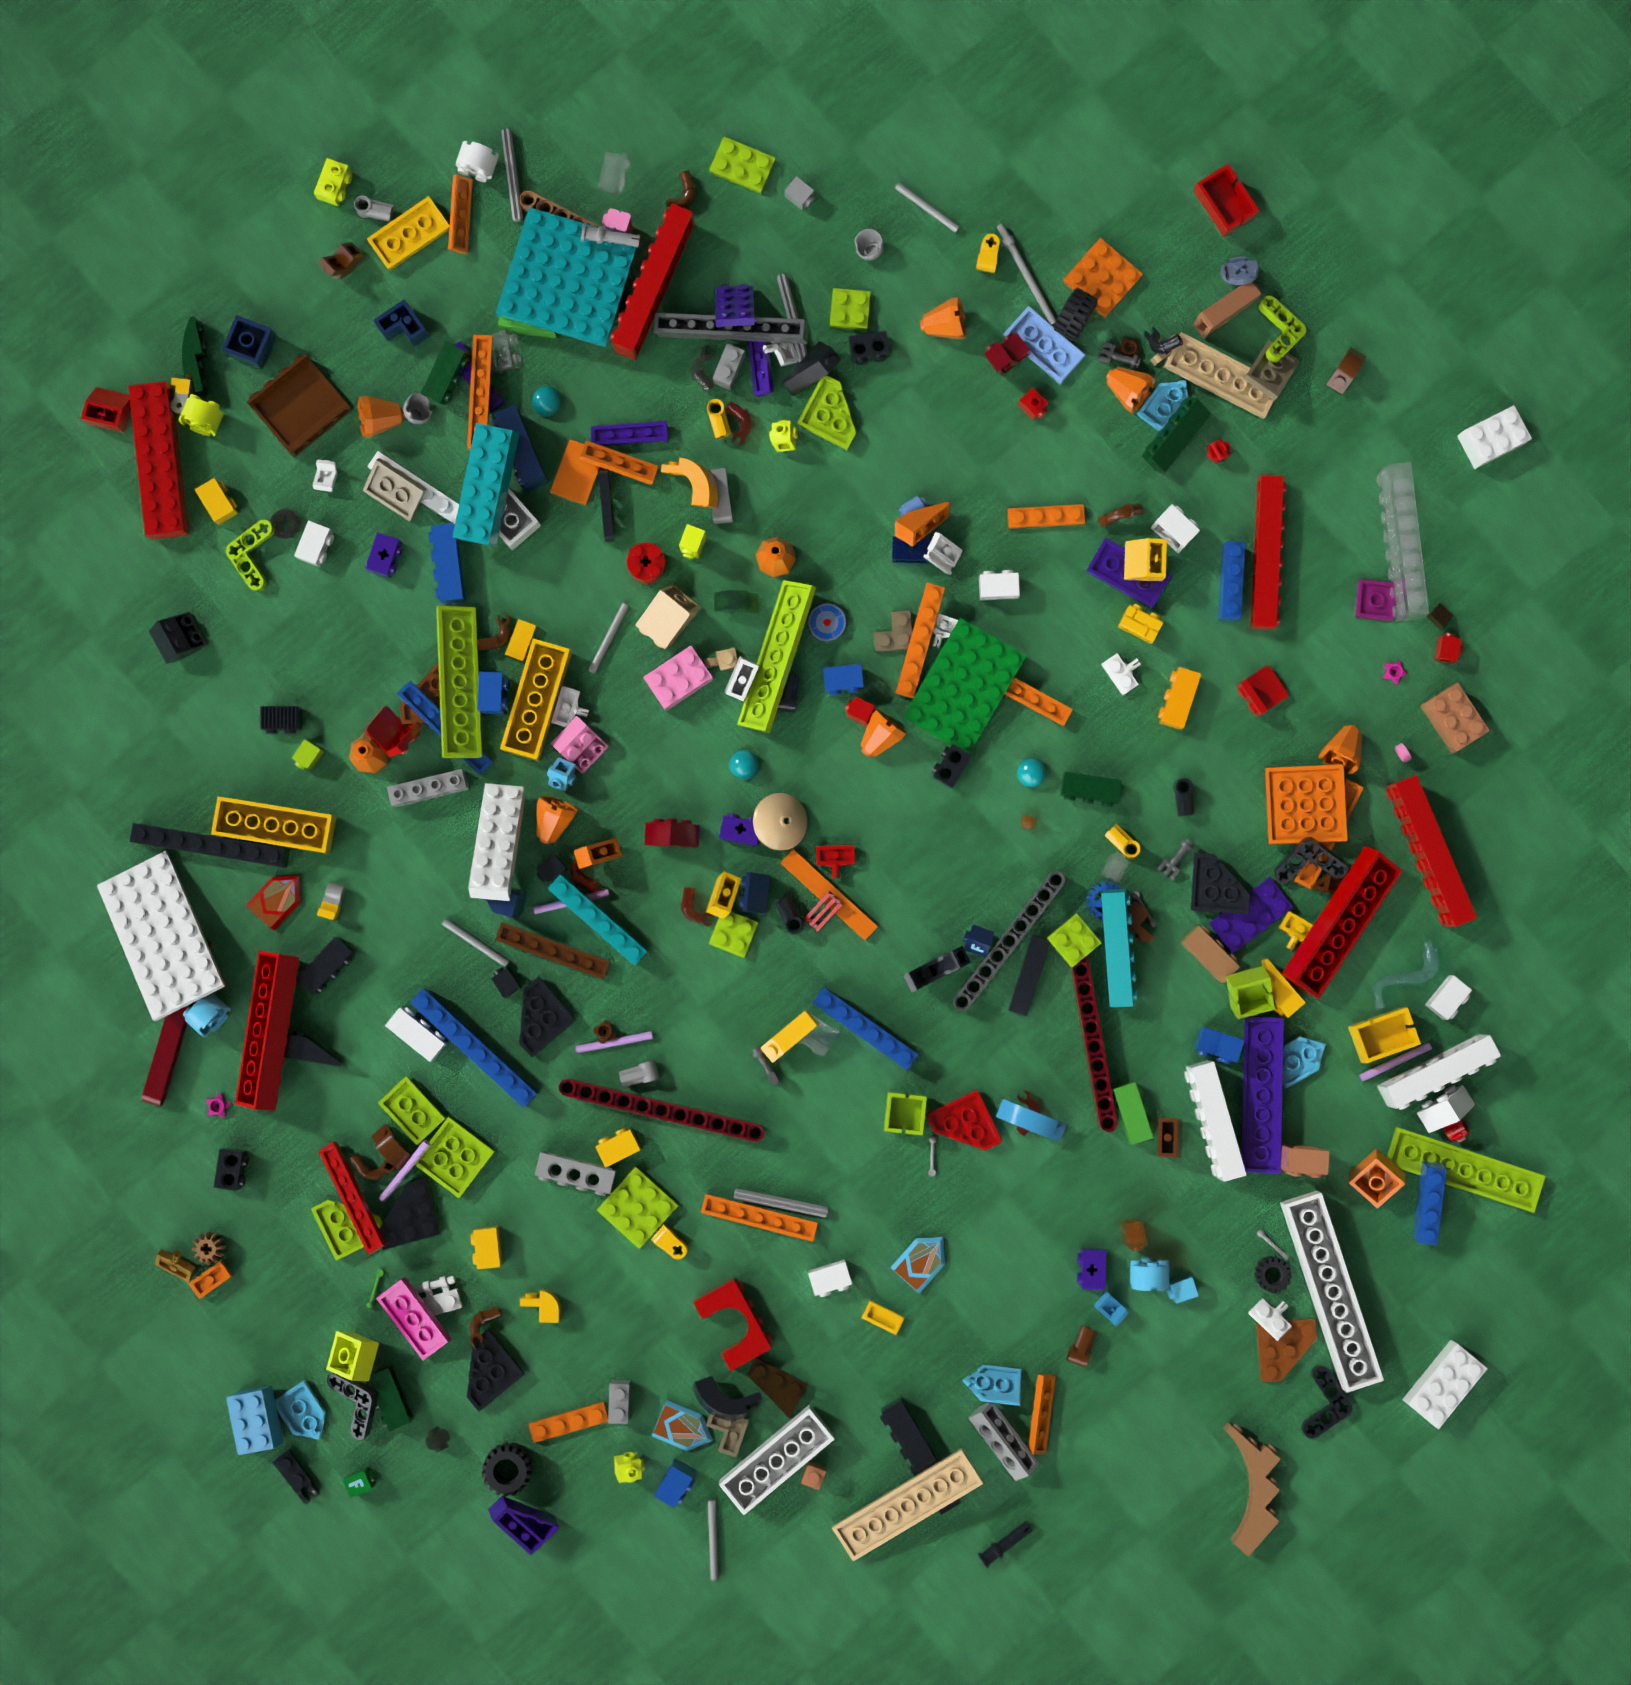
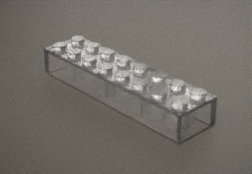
M1411 462L1388 464L1377 475V485L1380 486L1381 490L1379 503L1383 507L1381 521L1383 524L1385 523L1383 538L1384 542H1387L1388 548L1386 550V560L1389 561L1390 565L1388 578L1394 585V587L1390 588V596L1392 599L1395 598V606L1392 607L1393 617H1396V622L1420 620L1429 614Z

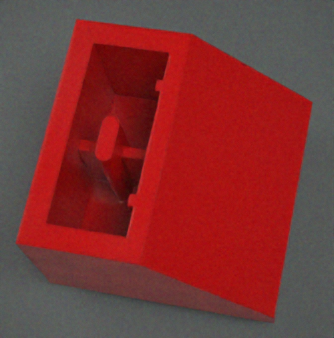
M95 387L85 400L81 419L89 425L125 433L131 409L129 395Z

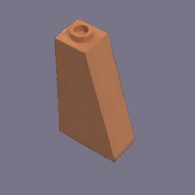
M1255 282L1239 286L1201 312L1193 326L1205 340L1257 301L1261 296L1259 286Z

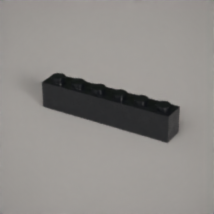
M901 1397L881 1408L882 1415L880 1418L885 1427L889 1425L892 1430L890 1436L895 1443L899 1442L902 1447L900 1453L905 1460L909 1459L912 1464L910 1470L914 1476L939 1462ZM959 1498L940 1509V1514L942 1515L959 1505L961 1499Z

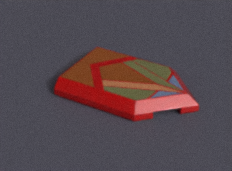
M300 876L272 877L246 906L270 929L275 931L301 903Z

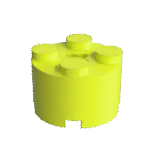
M191 394L186 400L179 417V422L184 426L187 423L190 425V430L205 436H210L212 433L215 436L224 414L219 409L220 405L216 402H205L200 397Z

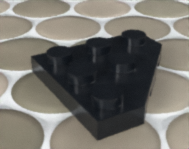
M1194 853L1191 911L1250 914V893L1215 854Z
M540 976L524 988L519 1044L533 1058L576 1021Z
M427 1178L411 1181L405 1185L385 1221L379 1228L387 1244L382 1247L383 1250L440 1235Z
M489 1328L481 1334L485 1340V1346L483 1347L479 1340L475 1344L476 1349L472 1346L467 1398L478 1412L525 1375L524 1371Z

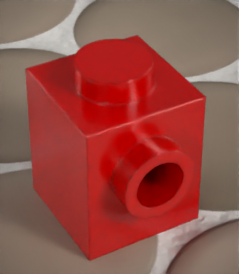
M1033 387L1018 402V406L1033 421L1037 417L1039 419L1042 418L1048 411L1046 408L1049 403Z
M1450 633L1440 636L1437 640L1434 660L1450 664L1457 662L1458 657L1461 656L1463 651L1462 639L1456 638L1455 634Z
M855 696L853 701L850 700L845 710L849 719L867 727L876 707Z

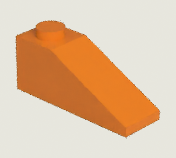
M944 502L907 512L896 520L895 536L913 547L949 518L950 503Z

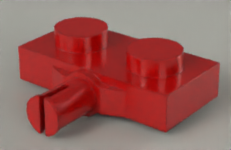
M854 845L816 846V866L826 865L832 867L833 879H835V871L837 872V878H840L841 866L855 864Z

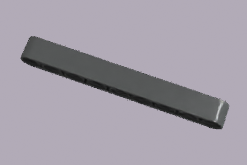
M1052 872L1045 878L953 999V1005L956 1009L965 1011L970 1008L1063 887L1065 877L1061 872ZM1053 875L1060 877V884L1058 886L1051 883ZM1041 890H1045L1049 894V898L1046 901L1041 900L1039 897ZM1030 905L1037 908L1035 916H1031L1027 912ZM1019 920L1023 921L1026 925L1023 931L1016 929V923ZM1006 936H1012L1014 939V943L1010 947L1004 944ZM995 951L1002 953V959L999 962L994 961L992 958V954ZM983 966H988L991 970L988 977H983L980 973ZM972 981L979 984V989L976 992L969 990V984ZM961 996L967 999V1005L963 1008L957 1005V1000Z

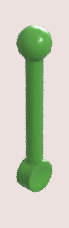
M382 1269L376 1271L375 1285L370 1301L366 1305L369 1309L374 1307L373 1301L379 1281L384 1275V1270Z

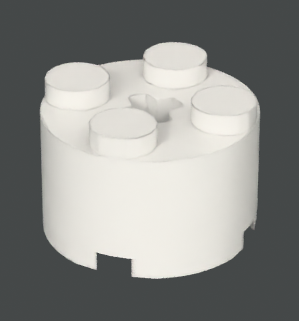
M463 141L455 164L458 167L457 172L465 176L470 174L475 176L476 180L486 183L487 179H491L499 155L497 153L493 155L492 149L482 144L472 142L471 145H467V141Z

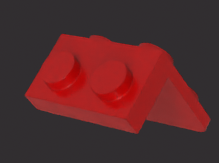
M1269 666L1263 667L1236 685L1239 695L1243 699L1245 698L1249 704L1248 708L1257 717L1288 697L1287 691Z
M385 706L365 728V733L392 758L398 754L403 755L409 749L408 744L418 738V732L423 726L418 721L409 726L402 725L401 719L389 707Z

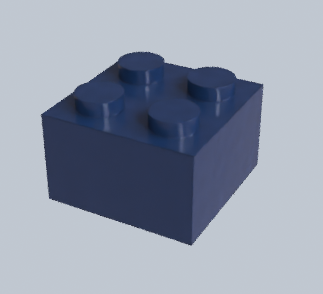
M236 315L222 351L231 358L263 369L277 335L269 327Z

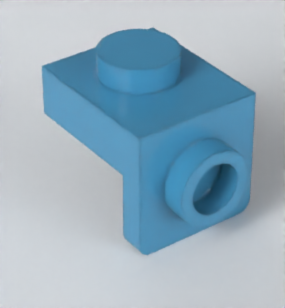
M1107 1291L1094 1304V1307L1115 1326L1123 1321L1129 1313Z

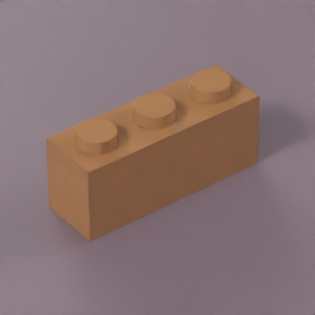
M1195 926L1180 943L1220 983H1225L1226 976L1234 974L1240 968L1237 964L1238 960L1231 953L1228 955L1223 950L1225 947L1218 940L1214 941L1210 937L1211 933L1204 926Z

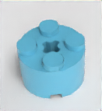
M211 993L197 1000L192 1007L187 1008L183 1016L185 1021L202 1037L209 1036L207 1032L210 1030L215 1032L228 1018L226 1012H230L231 1009L214 993Z
M1143 1257L1141 1260H1131L1130 1287L1132 1289L1151 1291V1289L1164 1291L1169 1289V1260L1160 1259L1158 1262H1154L1153 1258Z

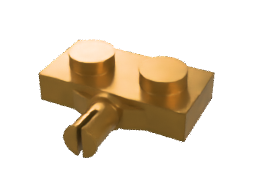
M161 1249L157 1254L155 1266L189 1283L193 1278L195 1266L181 1259V1251L176 1250L174 1253Z

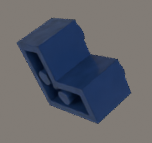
M405 299L373 320L387 342L403 331L413 346L429 337L426 329Z

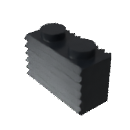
M260 706V730L265 731V734L271 735L277 734V731H285L284 734H296V731H302V708L299 706Z

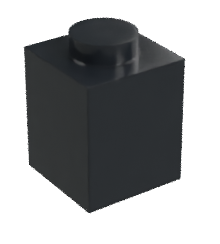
M553 854L536 868L538 870L536 875L543 883L551 884L560 874L565 873L568 869L557 855Z
M502 967L493 973L495 976L491 980L503 998H507L522 988L510 968L504 969Z

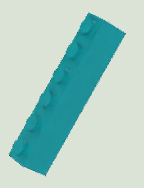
M560 874L548 887L550 892L634 966L648 951L644 945L565 875Z
M1126 889L1103 890L1101 898L1110 1007H1130L1134 1005L1135 1000H1138L1137 989H1134L1133 982H1136V970H1132V963H1135V952L1131 951L1134 937L1133 932L1129 930V925H1132V914L1128 913V906H1131L1130 894H1127Z

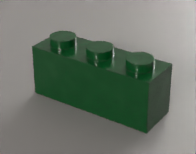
M445 341L421 394L439 404L447 405L454 396L453 391L455 387L461 382V374L464 368H467L470 363L471 354Z
M1065 771L1062 775L1059 796H1064V800L1075 801V798L1083 799V803L1094 804V801L1102 802V806L1113 807V804L1119 803L1122 780Z
M390 1365L371 1373L370 1379L366 1381V1384L377 1392L376 1409L381 1411L383 1426L387 1427L388 1431H392L411 1423L414 1418L393 1366Z

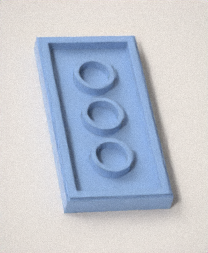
M1030 306L1023 311L1003 335L1006 337L1010 333L1015 334L1017 332L1032 352L1028 357L1059 384L1066 379L1085 357L1082 351L1063 335L1054 331V327Z

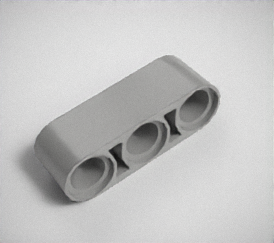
M726 469L709 470L715 479L718 489L717 508H712L713 523L733 522Z

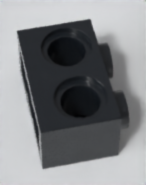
M886 331L849 336L848 338L852 364L864 365L868 363L867 361L873 360L875 362H883L886 358H889L890 351ZM876 344H881L884 347V349L881 351H876L874 349V346ZM862 347L865 352L858 354L855 352V349Z
M954 744L950 748L946 746L941 754L944 759L941 764L936 763L931 771L934 774L932 777L934 780L951 790L972 757L971 754ZM958 753L960 761L957 763L952 762L950 755ZM943 769L949 770L951 773L950 778L943 779L940 771Z
M225 1147L219 1149L213 1188L238 1191L244 1187L246 1182L244 1169L248 1166L249 1162L246 1150ZM231 1155L237 1157L238 1162L236 1165L231 1163ZM229 1174H232L235 1178L233 1184L227 1181Z

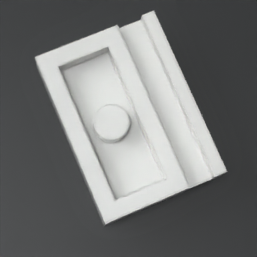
M935 532L927 548L929 551L923 557L944 573L951 575V569L955 567L963 550L942 534Z

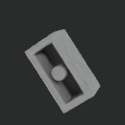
M726 344L713 376V384L730 391L732 390L745 358V350Z
M611 1380L609 1384V1424H628L630 1420L631 1380Z

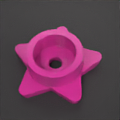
M1400 660L1394 664H1384L1386 673L1383 679H1391L1395 685L1399 683L1400 677L1407 675V672L1401 667Z
M218 1093L215 1099L206 1100V1103L209 1105L208 1116L217 1114L222 1118L225 1117V1109L231 1103L224 1101L221 1093Z

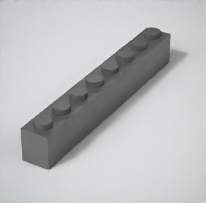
M655 313L654 333L659 337L807 344L809 324L805 319L754 317L755 325L716 327V315Z

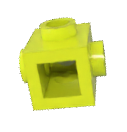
M781 420L777 423H772V431L769 432V436L776 451L796 450L798 431L791 421Z
M626 1452L623 1455L614 1456L615 1475L619 1483H632L642 1479V1471L645 1470L644 1461L639 1458L637 1452Z

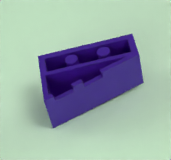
M501 1496L488 1509L492 1521L530 1555L560 1528L555 1516Z

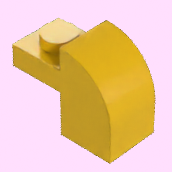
M542 1288L540 1296H537V1293H525V1296L520 1298V1306L539 1307V1322L559 1323L561 1320L560 1300L551 1290Z

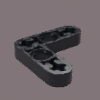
M1312 837L1302 839L1274 870L1275 879L1279 883H1288L1310 860L1335 878H1343L1348 872L1347 864L1343 859ZM1312 844L1313 849L1316 851L1315 855L1314 851L1311 848H1307L1306 850L1305 845L1310 846ZM1321 854L1329 855V859L1324 862L1318 858ZM1297 856L1302 860L1299 864H1293L1291 859ZM1334 865L1338 868L1342 866V870L1335 871ZM1285 871L1287 872V875H1286V876H1285V875L1280 876V872H1283V873H1284Z
M1316 1365L1311 1371V1376L1329 1404L1302 1423L1301 1431L1310 1439L1318 1437L1352 1412L1351 1402L1331 1372L1323 1365ZM1318 1370L1325 1371L1323 1376L1328 1382L1324 1383L1320 1377H1316L1318 1376ZM1331 1385L1337 1388V1392L1333 1396L1327 1394V1388ZM1338 1398L1344 1405L1347 1404L1344 1412L1338 1410L1340 1409V1405L1336 1401ZM1324 1413L1331 1414L1332 1419L1329 1423L1322 1422V1415ZM1317 1419L1323 1427L1320 1428L1318 1425L1315 1426L1316 1424H1318L1317 1422H1315V1420ZM1309 1424H1310L1311 1426H1315V1427L1313 1428V1430H1314L1313 1433H1310L1309 1431L1306 1432V1431L1308 1430V1427H1307V1426H1308Z
M331 1373L327 1377L328 1386L337 1393L356 1402L351 1424V1435L356 1440H362L370 1435L378 1398L377 1392L361 1381H351L338 1374ZM350 1384L354 1387L355 1393L350 1390ZM361 1409L366 1412L367 1418L363 1417Z

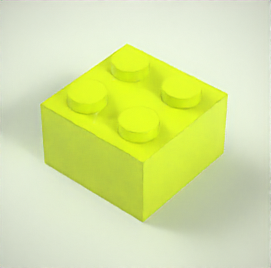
M336 1331L326 1369L351 1381H369L379 1343L355 1332Z

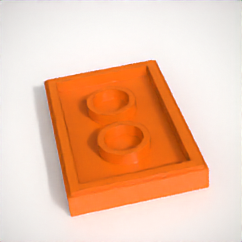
M569 439L550 493L587 506L600 467L580 460L585 444Z

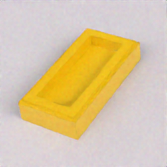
M518 619L505 655L524 662L537 626Z
M869 1300L861 1317L897 1335L905 1319L904 1316L872 1300Z

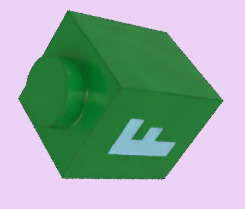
M368 1467L352 1473L342 1480L350 1498L362 1494L376 1485L375 1475L373 1471H369Z

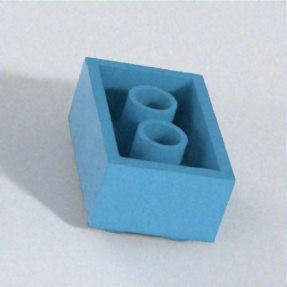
M272 1385L239 1391L226 1397L238 1455L274 1449L284 1443Z

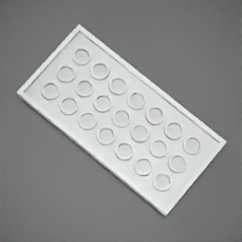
M164 851L97 885L152 1020L157 1021L225 987V983L169 852Z

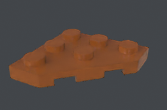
M435 664L417 687L440 709L439 664ZM404 701L401 703L402 725L413 724L417 721L420 724L426 723Z
M1314 1318L1286 1320L1292 1326L1278 1341L1256 1322L1261 1382L1282 1381L1317 1339Z

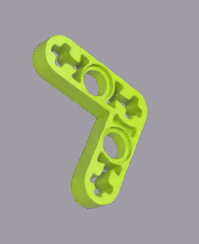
M1266 296L1260 302L1259 310L1283 332L1269 346L1265 354L1269 361L1277 363L1305 335L1306 327L1276 298ZM1279 315L1285 316L1286 322L1281 321ZM1282 338L1287 339L1290 345H1285ZM1279 348L1280 351L1275 355L1273 352Z
M268 520L258 521L226 547V554L248 587L256 591L263 590L267 585V580L249 553L274 534L275 526ZM263 525L269 526L267 533L261 532L264 529ZM248 535H253L255 538L252 545H248L246 542ZM234 547L240 548L237 550L238 555L232 554L234 552ZM248 561L251 568L249 571L244 572L242 564ZM253 574L255 578L260 579V581L258 582L259 586L254 585L255 580L253 577L249 575Z

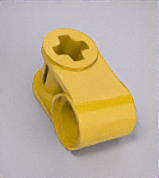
M987 234L984 237L977 259L976 270L995 273L1000 244L997 235ZM989 241L992 242V245H993L992 248L988 247V246H989V244H988Z
M665 1224L651 1238L659 1248L667 1252L674 1259H682L688 1252L687 1244ZM674 1246H682L683 1248L681 1251L683 1252V1254H676V1248Z

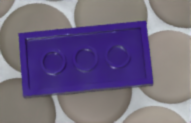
M740 284L733 287L722 285L715 288L716 327L755 325L753 285Z
M1105 538L1086 572L1152 609L1171 575L1166 572V578L1163 581L1124 580L1125 548Z
M1270 877L1249 892L1251 895L1250 914L1221 913L1208 923L1231 954L1293 908Z

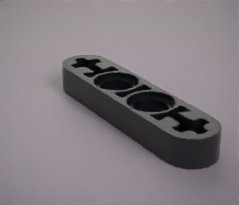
M598 469L605 542H615L609 470Z

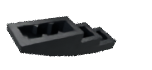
M1032 935L1008 1011L1027 1016L1050 946L1048 939Z

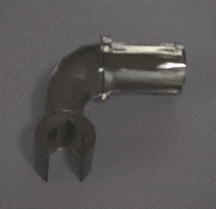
M709 345L702 348L701 353L694 358L690 366L692 380H695L705 392H708L714 386L701 368L704 361H709L713 358L714 351L710 355H705Z

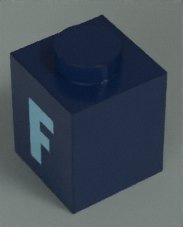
M973 924L971 930H966L963 938V941L966 942L964 950L986 957L995 932Z

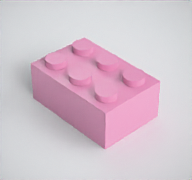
M689 646L643 677L665 711L713 681V677L692 646Z

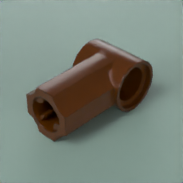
M1081 1325L1075 1343L1071 1345L1066 1360L1086 1368L1090 1360L1091 1348L1098 1332Z

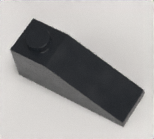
M819 341L781 383L794 396L829 374L841 359L832 347Z
M293 1031V1034H287L285 1058L338 1067L344 1066V1061L311 1037L305 1036V1032Z

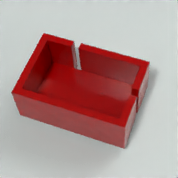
M1229 163L1196 183L1193 190L1223 238L1237 230L1239 226L1242 227L1253 220L1260 211L1241 181L1236 183L1234 189L1232 188L1238 177Z

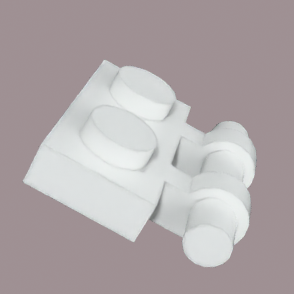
M443 1276L439 1280L425 1281L422 1285L416 1286L417 1293H426V1297L422 1298V1300L434 1315L463 1307L458 1288L450 1290L449 1287L450 1284L455 1283L454 1276ZM442 1287L443 1292L433 1295V1289Z

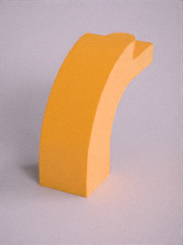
M679 458V462H669V465L662 464L661 472L688 477L693 488L691 505L717 508V485L714 477L706 467L685 458Z

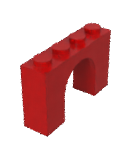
M735 1277L693 1301L702 1320L724 1308L737 1309L746 1317L748 1331L745 1337L721 1352L730 1372L772 1349L771 1343L773 1342L769 1332H764L762 1328L764 1323L759 1314H754L752 1310L754 1305L749 1297L746 1298L743 1294V1291H745L743 1284L740 1280L736 1281Z

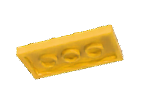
M428 196L368 237L367 240L387 269L391 271L449 231L450 225Z

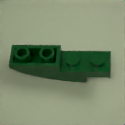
M191 316L183 338L182 366L184 376L188 380H193L195 392L200 397L208 396L207 389H209L208 380L203 375L205 366L202 360L207 358L206 351H208V345L206 340H203L202 333H204V327L202 322L195 316Z

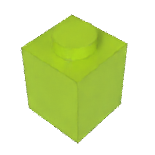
M304 739L292 759L296 761L295 765L300 769L305 770L307 768L312 770L324 751Z

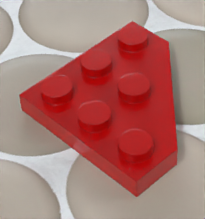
M977 1089L925 1114L934 1133L985 1151L1003 1142Z

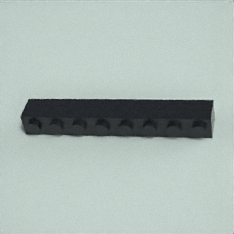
M137 823L132 824L129 841L287 868L290 849Z

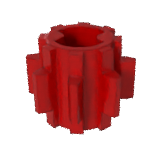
M1221 438L1208 445V453L1206 454L1210 461L1214 460L1217 464L1230 457V450L1232 448L1228 441L1224 442Z
M1464 1119L1444 1127L1445 1134L1452 1142L1457 1140L1459 1143L1465 1140L1470 1133Z

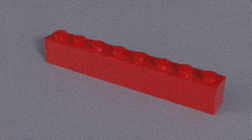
M1260 475L1257 479L1250 629L1274 630L1280 623V614H1277V606H1280L1281 603L1278 587H1281L1282 576H1279V569L1283 565L1280 550L1283 549L1284 539L1281 538V531L1284 530L1285 526L1282 512L1285 511L1286 502L1283 501V493H1286L1287 486L1286 482H1284V476Z

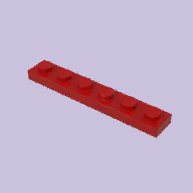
M338 1142L330 1143L318 1152L367 1254H372L387 1244Z

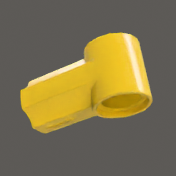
M712 399L707 405V413L715 439H722L730 436L731 431L723 402L719 399ZM713 405H718L721 411L713 413L710 408Z
M1117 824L1104 835L1126 859H1134L1140 853L1139 843L1134 841ZM1128 845L1134 846L1136 853L1133 855L1128 854L1126 847Z

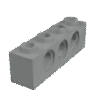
M463 769L387 787L390 804L395 808L469 790L466 772Z
M541 1151L535 1175L539 1176L538 1179L550 1182V1179L558 1181V1185L568 1187L569 1184L576 1185L578 1190L587 1191V1189L595 1190V1194L606 1196V1193L610 1194L612 1192L617 1170ZM554 1164L561 1167V1174L556 1175L552 1172ZM572 1169H577L580 1172L579 1179L571 1177ZM591 1174L598 1175L599 1183L592 1184L589 1176Z
M988 1402L979 1406L969 1416V1420L1015 1481L1029 1476L1039 1465V1462L994 1403Z

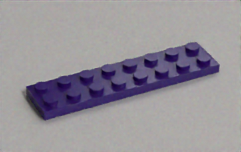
M1245 1017L1241 1158L1245 1172L1281 1174L1284 1018Z

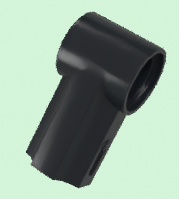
M788 675L777 710L795 713L798 698L796 696L799 685L798 675Z
M1187 778L1178 779L1173 784L1178 816L1195 815L1192 794L1193 784ZM1181 782H1185L1187 784V790L1185 792H1181L1179 790V784Z
M791 896L775 902L787 931L793 935L801 933L803 922ZM794 920L800 923V927L796 931H792L789 928L790 922Z

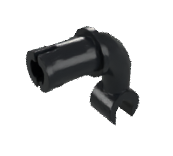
M1152 327L1153 332L1151 335L1145 330L1144 336L1149 341L1150 348L1154 353L1167 355L1171 350L1183 345V340L1179 334L1165 341L1161 340L1158 342L1160 333L1154 327Z

